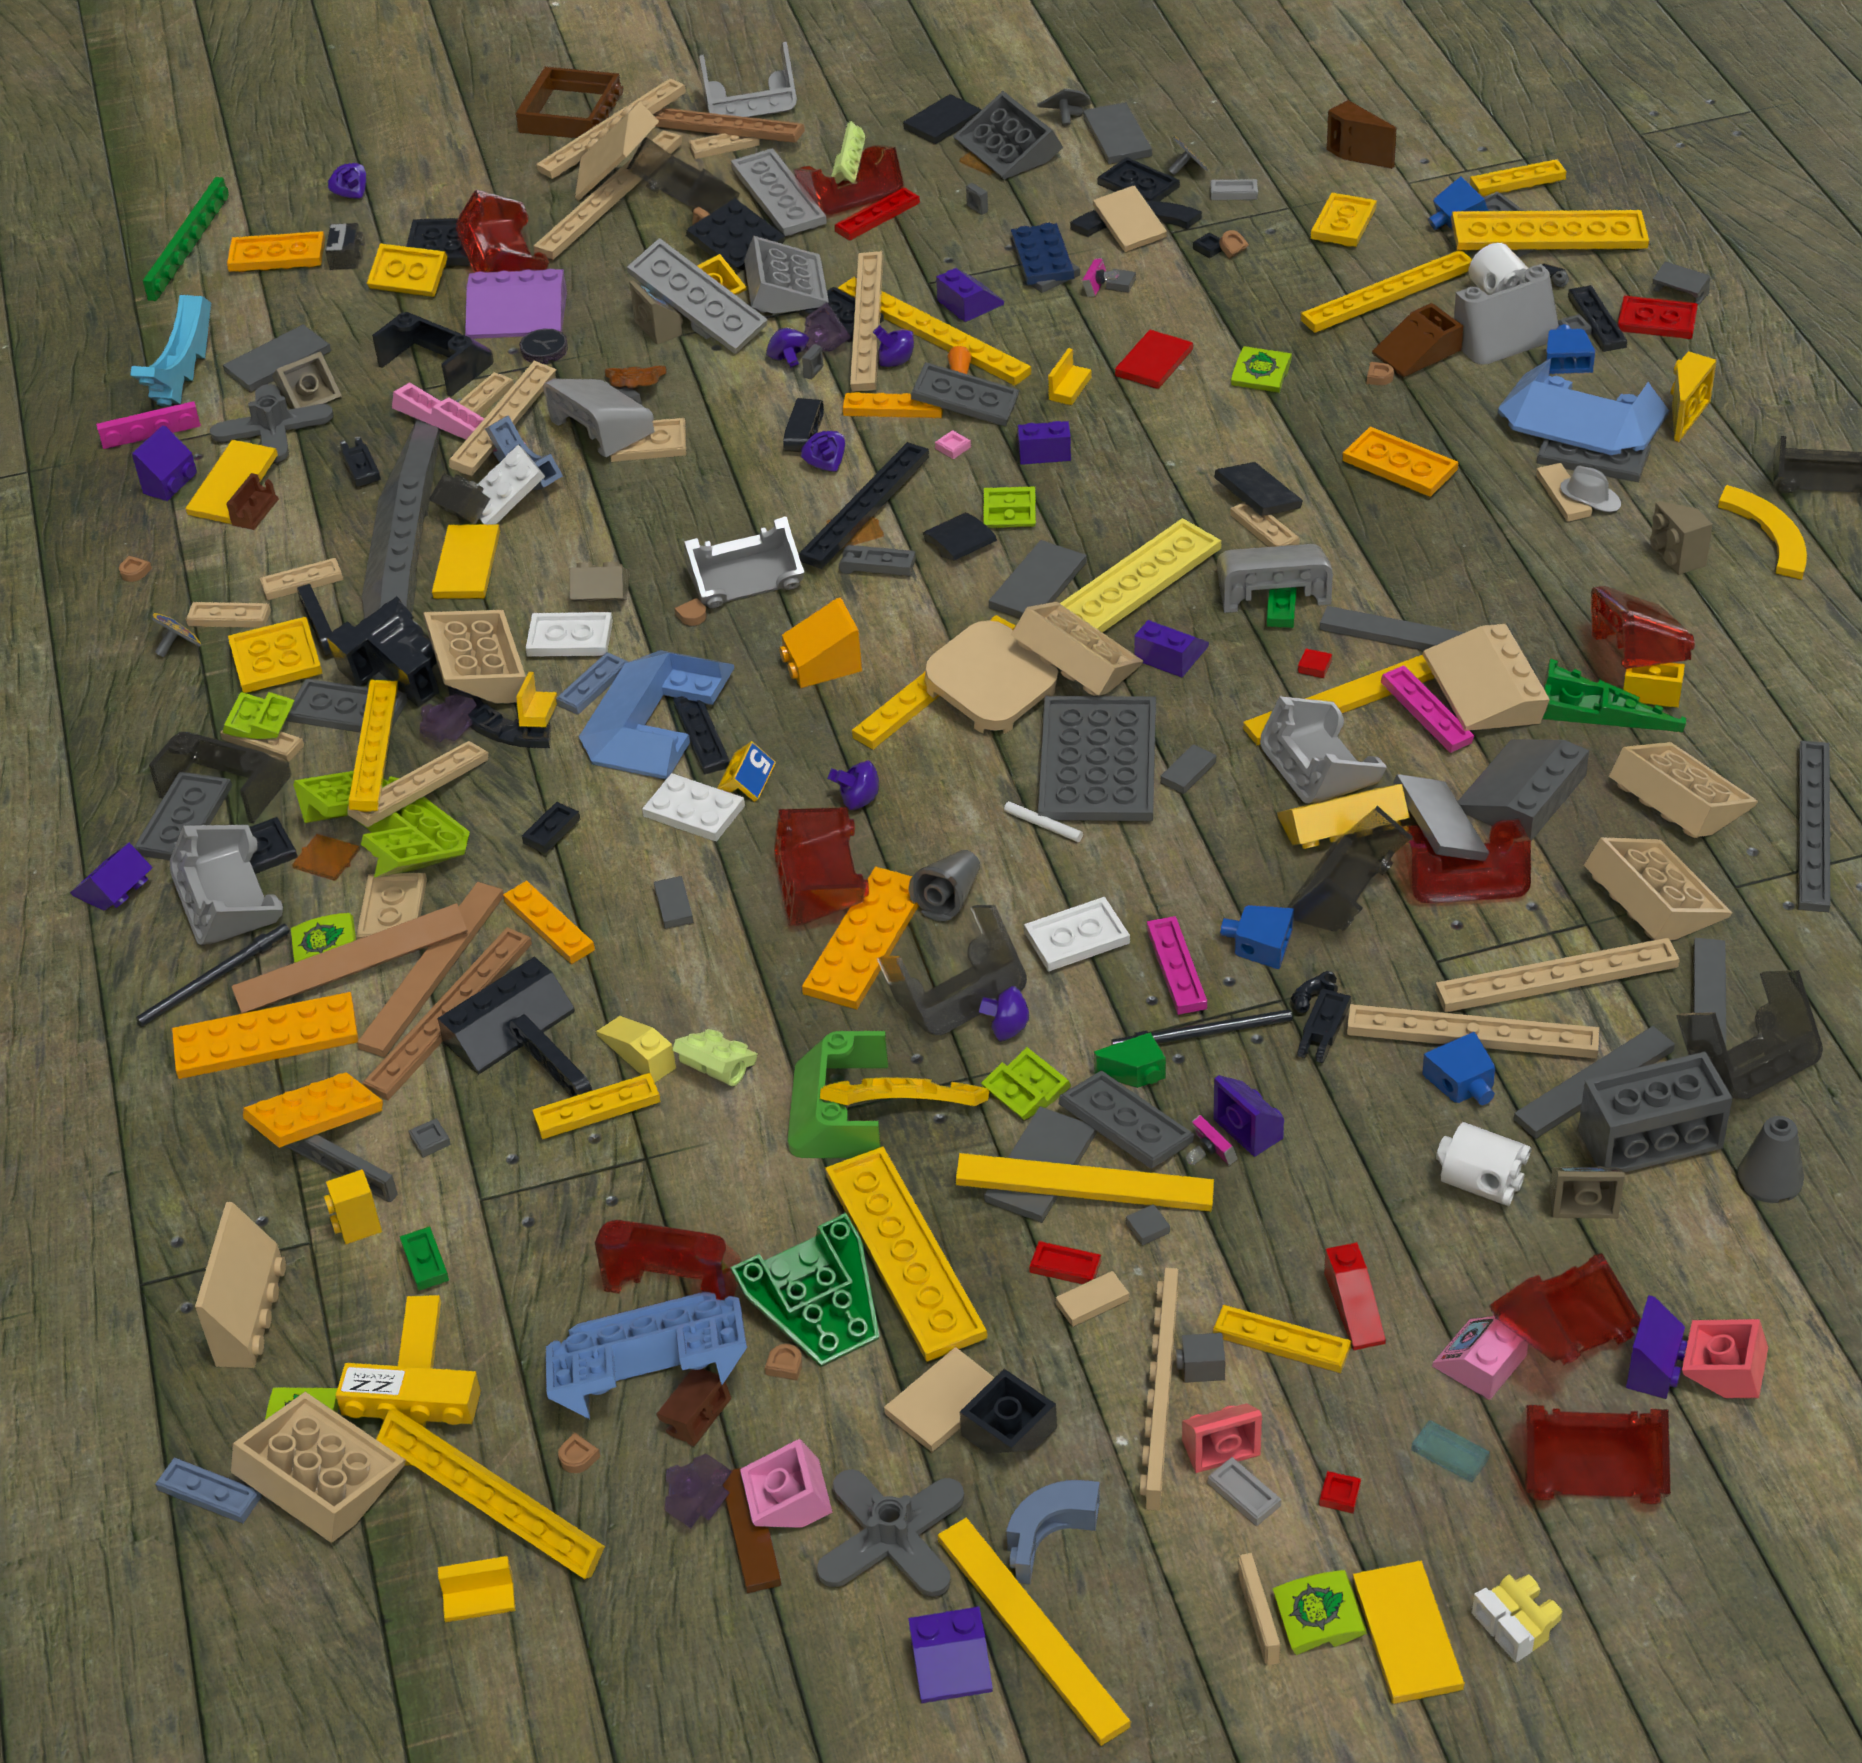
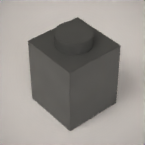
M1222 1333L1182 1335V1349H1176L1177 1370L1183 1369L1185 1383L1225 1380V1352Z

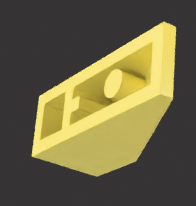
M619 1016L596 1031L597 1036L641 1075L651 1073L654 1083L676 1069L672 1043L653 1027Z

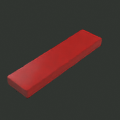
M904 187L834 225L835 232L851 241L920 204V196Z

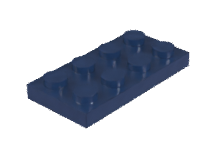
M1043 223L1039 226H1020L1016 229H1011V238L1027 285L1048 280L1062 281L1074 279V269L1057 223Z

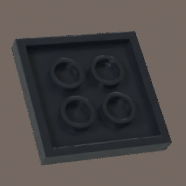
M736 198L686 229V237L712 257L721 254L736 274L745 269L744 259L753 236L781 244L785 241L784 234Z
M481 217L413 219L406 247L444 251L448 256L445 266L474 265L482 230Z

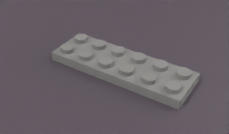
M773 148L731 160L733 171L782 234L785 236L794 235L797 232L827 224L824 212Z
M660 238L627 266V273L734 354L742 349L767 325V318Z

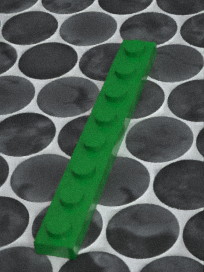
M215 177L143 279L148 300L157 301L162 292L165 291L166 286L174 278L177 270L183 265L186 257L211 224V221L219 212L224 202L227 201L229 190L225 185L224 178Z

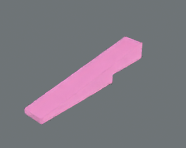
M411 383L393 392V409L466 440L484 420L483 417L448 397L440 401Z

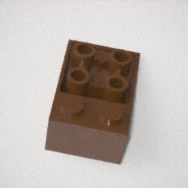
M1347 100L1328 110L1326 150L1344 160L1392 169L1395 166L1397 127Z
M1430 303L1412 311L1372 350V354L1382 362L1390 365L1402 377H1405L1461 351L1464 326L1436 305Z

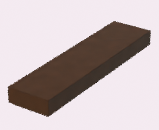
M741 1468L720 1472L747 1593L782 1586L769 1528L753 1524L740 1471Z

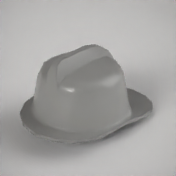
M1577 466L1571 478L1565 479L1561 483L1560 489L1564 495L1603 512H1615L1621 507L1619 497L1609 489L1606 477L1597 469Z

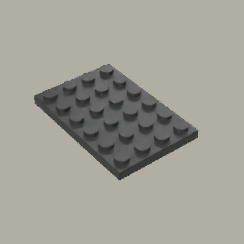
M1045 696L1038 816L1048 817L1053 820L1153 821L1156 697Z

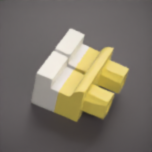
M1509 1574L1494 1589L1489 1591L1487 1588H1484L1474 1594L1472 1614L1492 1637L1495 1636V1640L1515 1663L1549 1640L1550 1629L1561 1621L1562 1616L1561 1608L1553 1600L1549 1599L1540 1606L1533 1601V1599L1539 1596L1540 1588L1530 1574L1514 1580Z

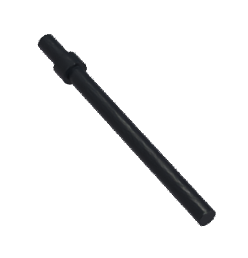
M283 923L267 934H260L252 940V944L136 1016L138 1024L141 1027L145 1026L259 952L261 954L265 953L273 947V943L290 933L289 928Z
M1288 1009L1152 1032L1151 1034L1157 1044L1290 1022L1293 1018L1291 1010ZM1148 1031L1134 1032V1036L1111 1039V1045L1147 1034Z

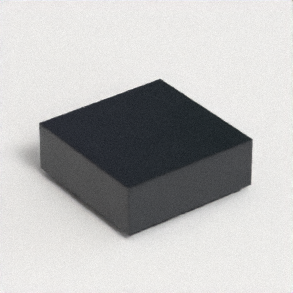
M1210 232L1193 242V250L1208 258L1223 251L1219 244L1220 238Z

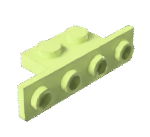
M852 121L847 124L841 153L835 159L831 178L836 184L843 180H849L851 183L856 181L865 142V134Z

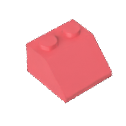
M1760 1319L1692 1320L1682 1367L1683 1375L1724 1398H1759L1768 1352V1345Z
M1245 1403L1238 1406H1227L1220 1411L1205 1415H1194L1187 1420H1183L1182 1442L1195 1473L1220 1467L1231 1457L1239 1462L1261 1456L1262 1414L1259 1409Z

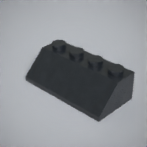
M534 956L437 1019L443 1043L479 1075L522 1047L510 1029L509 1023L525 1014L544 1033L573 1014L575 1009L553 972Z

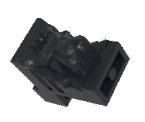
M397 596L382 605L380 609L369 617L363 619L355 627L347 621L326 636L338 670L354 685L361 686L380 672L388 681H398V690L405 693L407 698L418 708L439 693L432 671L433 666L437 664V659L430 637L425 635L422 627L413 621V615Z

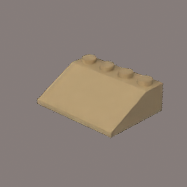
M640 101L634 107L629 104L620 113L622 118L619 116L615 117L608 125L610 129L605 127L596 136L598 140L593 138L584 147L587 151L580 160L575 198L578 201L619 165L659 122Z
M1058 602L1027 607L1011 636L1018 640L1017 644L1029 651H1035L1040 655L1039 659L1050 666L1055 665L1062 670L1061 674L1072 681L1077 680L1084 685L1083 689L1093 696L1109 693L1143 663L1142 659Z
M503 610L424 612V621L445 685L493 703L508 704L517 702L516 696L526 675Z
M1506 624L1479 626L1423 651L1424 659L1464 731L1541 723L1550 699Z
M1671 742L1623 747L1609 775L1610 778L1618 783L1617 786L1620 789L1632 792L1639 797V801L1642 804L1654 807L1661 812L1662 818L1669 822L1677 823L1683 828L1685 834L1694 838L1713 835L1755 807L1758 803L1749 794Z
M1601 837L1584 864L1592 874V878L1609 891L1610 897L1619 902L1627 910V915L1637 921L1645 929V934L1653 940L1664 938L1676 940L1729 918L1732 914L1724 903L1662 840Z
M226 1202L195 1309L216 1367L255 1368L257 1357L262 1355L264 1350L263 1336L265 1328H269L271 1325L272 1303L277 1302L278 1282L280 1276L285 1274L286 1260L284 1257H281L277 1243L233 1202Z
M304 1392L233 1443L231 1473L332 1543L356 1525L403 1468L405 1459L307 1392Z

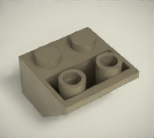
M1663 501L1656 502L1655 512L1652 517V534L1650 536L1652 549L1657 551L1666 564L1671 566L1678 575L1706 566L1713 524L1697 508Z
M589 562L577 563V567L569 568L570 600L574 602L627 600L630 571L624 568L622 564H619V562H603V567H597V565H592Z

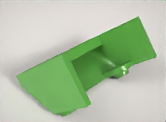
M885 1031L831 1032L799 1059L795 1065L788 1146L791 1154L798 1158H853L881 1147L878 1121H848L846 1107L835 1102H824L823 1099H820V1090L826 1085L827 1068H888Z

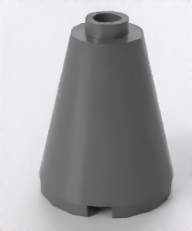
M960 850L918 870L910 879L908 889L913 904L917 902L923 909L921 913L935 921H947L956 916L962 909L980 870L979 859L971 851Z
M1774 1116L1767 1119L1739 1164L1737 1176L1738 1180L1744 1185L1743 1190L1758 1201L1772 1204L1779 1203V1199L1788 1197L1791 1200L1802 1189L1804 1172L1796 1124L1787 1117Z

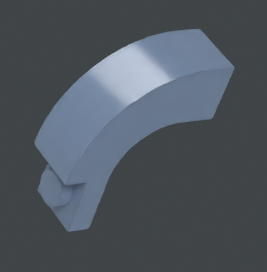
M509 415L485 428L497 449L493 453L499 462L519 445L544 474L545 477L532 490L542 489L563 476L551 454L539 456L526 446Z
M1087 1480L1056 1482L1033 1492L1020 1503L1011 1516L1006 1531L1007 1549L1011 1551L1010 1568L1016 1569V1579L1019 1583H1031L1036 1550L1046 1536L1057 1530L1067 1528L1096 1531L1100 1506V1482Z

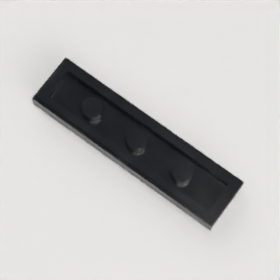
M1592 285L1569 289L1568 298L1577 312L1592 327L1591 334L1602 351L1627 348V339Z
M682 696L674 698V707L686 734L689 735L691 746L704 775L727 769L730 760L704 702L699 700L697 702L691 701Z

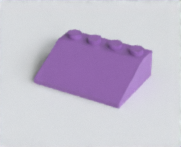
M547 269L538 271L469 273L466 294L465 335L472 339L525 337L531 332L542 329H551L562 333L567 298L564 270Z

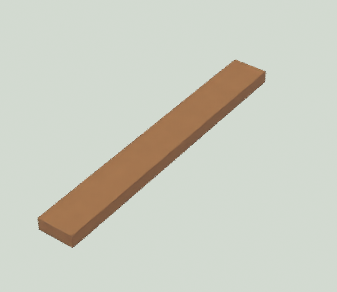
M662 108L659 112L653 114L659 121L655 127L796 143L805 131L804 124L670 108Z
M480 882L475 884L459 906L468 932L427 948L358 1040L357 1044L360 1050L382 1057L388 1054L502 900L503 889Z
M456 903L233 985L232 989L241 1013L253 1012L467 933L468 930Z
M507 927L362 1084L375 1095L389 1100L443 1042L437 1018L501 978L532 945L531 937Z

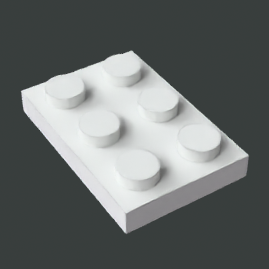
M519 445L509 452L481 482L471 489L483 495L480 501L483 502L481 508L484 510L479 517L483 524H497L545 477L526 451Z
M612 612L532 613L526 644L527 656H603L608 652L613 622Z
M671 773L642 810L643 816L717 842L744 808L745 801L744 797Z
M1105 897L1024 924V933L1048 972L1130 943L1128 931Z

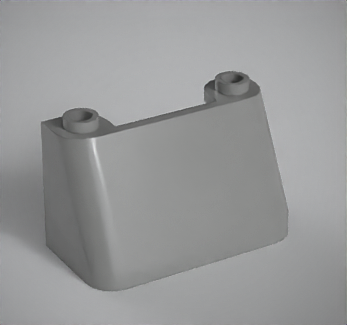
M1535 265L1525 271L1524 279L1526 283L1491 295H1487L1478 287H1469L1456 292L1454 319L1464 326L1461 351L1474 363L1490 364L1548 343L1549 331L1557 329L1559 324L1550 273L1543 265Z
M552 379L543 385L551 422L559 426L566 422L567 417L571 416L587 427L590 439L597 438L601 445L598 448V452L604 457H608L655 432L653 426L654 416L650 409L643 407L603 380Z
M787 517L775 519L773 521L774 527L769 531L766 530V527L761 528L759 535L711 546L710 541H707L704 546H701L697 538L684 541V560L701 603L709 608H717L725 602L783 588L791 590L798 587L803 580L804 571Z
M1316 544L1235 549L1225 551L1218 557L1217 574L1224 613L1238 612V604L1241 600L1245 598L1246 601L1251 600L1252 590L1304 586L1305 596L1314 595L1318 606L1331 605L1333 581L1331 563L1321 547Z
M1279 696L1262 731L1261 747L1303 802L1313 804L1325 802L1375 785L1381 780L1387 767L1380 758L1368 756L1363 762H1358L1338 738V734L1344 724V718L1334 702Z
M249 825L183 826L170 858V872L195 939L200 945L214 944L276 923L279 917L282 916V902L274 894H268L264 897L250 863L253 853L257 850V840L252 835Z

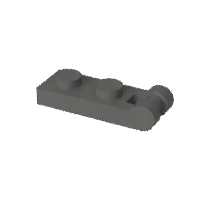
M848 545L844 548L843 558L839 563V570L845 574H850L853 571L911 576L916 554L915 551Z

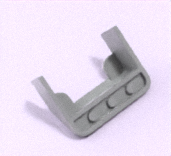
M782 42L780 47L783 70L775 71L770 75L768 91L726 97L725 88L720 82L708 81L704 55H699L697 62L708 112L750 118L792 110L796 105L797 96L787 42Z

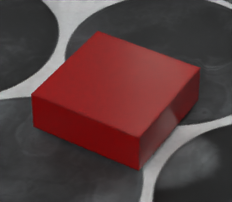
M1306 648L1298 664V673L1324 678L1332 662V654Z
M1327 1471L1319 1506L1354 1514L1362 1478Z

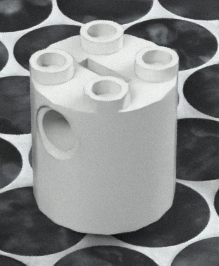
M1498 242L1482 248L1471 261L1468 272L1470 279L1487 295H1491L1526 283L1524 275L1528 267L1506 244Z
M1462 1122L1453 1138L1444 1136L1438 1147L1436 1160H1439L1442 1166L1441 1181L1509 1206L1515 1191L1519 1192L1525 1174L1520 1172L1522 1164L1526 1165L1532 1147Z

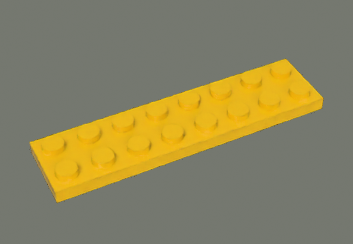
M1642 210L1452 211L1451 215L1457 250H1481L1489 244L1498 242L1506 244L1510 250L1648 248L1649 237Z
M884 1146L826 1167L827 1179L860 1236L867 1253L926 1362L948 1354L955 1347L961 1349L987 1339L985 1326Z

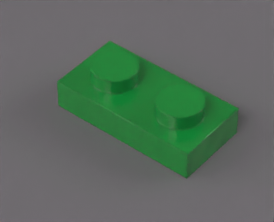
M1296 587L1269 589L1267 627L1294 628Z
M430 1226L399 1236L418 1291L449 1281L446 1267Z

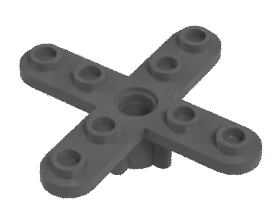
M266 384L257 388L255 391L256 400L248 403L250 417L216 423L210 428V435L213 440L219 442L261 435L262 446L276 448L278 456L273 463H279L289 455L286 430L326 424L333 418L334 413L332 407L327 404H317L288 410L285 397L280 395L279 388L276 385Z
M851 1469L840 1472L833 1482L834 1494L864 1529L819 1560L817 1573L820 1581L826 1586L840 1587L886 1556H889L921 1593L931 1597L944 1594L951 1584L950 1571L921 1539L919 1534L962 1505L964 1489L961 1483L955 1479L942 1478L912 1498L908 1495H904L901 1498L893 1496L884 1497L860 1471Z

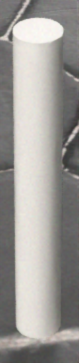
M1010 801L1004 807V812L1073 841L1080 842L1083 837L1082 831L1051 818L1038 816V813Z

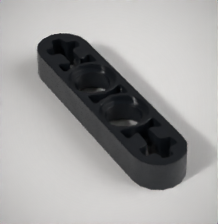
M310 583L297 587L300 602L325 656L332 655L326 636L332 633V630Z
M522 1014L509 1023L510 1029L517 1041L571 1097L593 1091L586 1076L528 1016Z

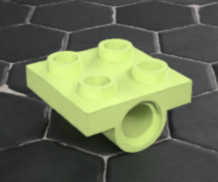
M712 1029L675 1039L672 1050L679 1053L681 1063L702 1073H707L709 1076L730 1086H735L741 1081L746 1068L755 1065L758 1055L747 1049L748 1046L739 1041H729L723 1038L721 1032Z

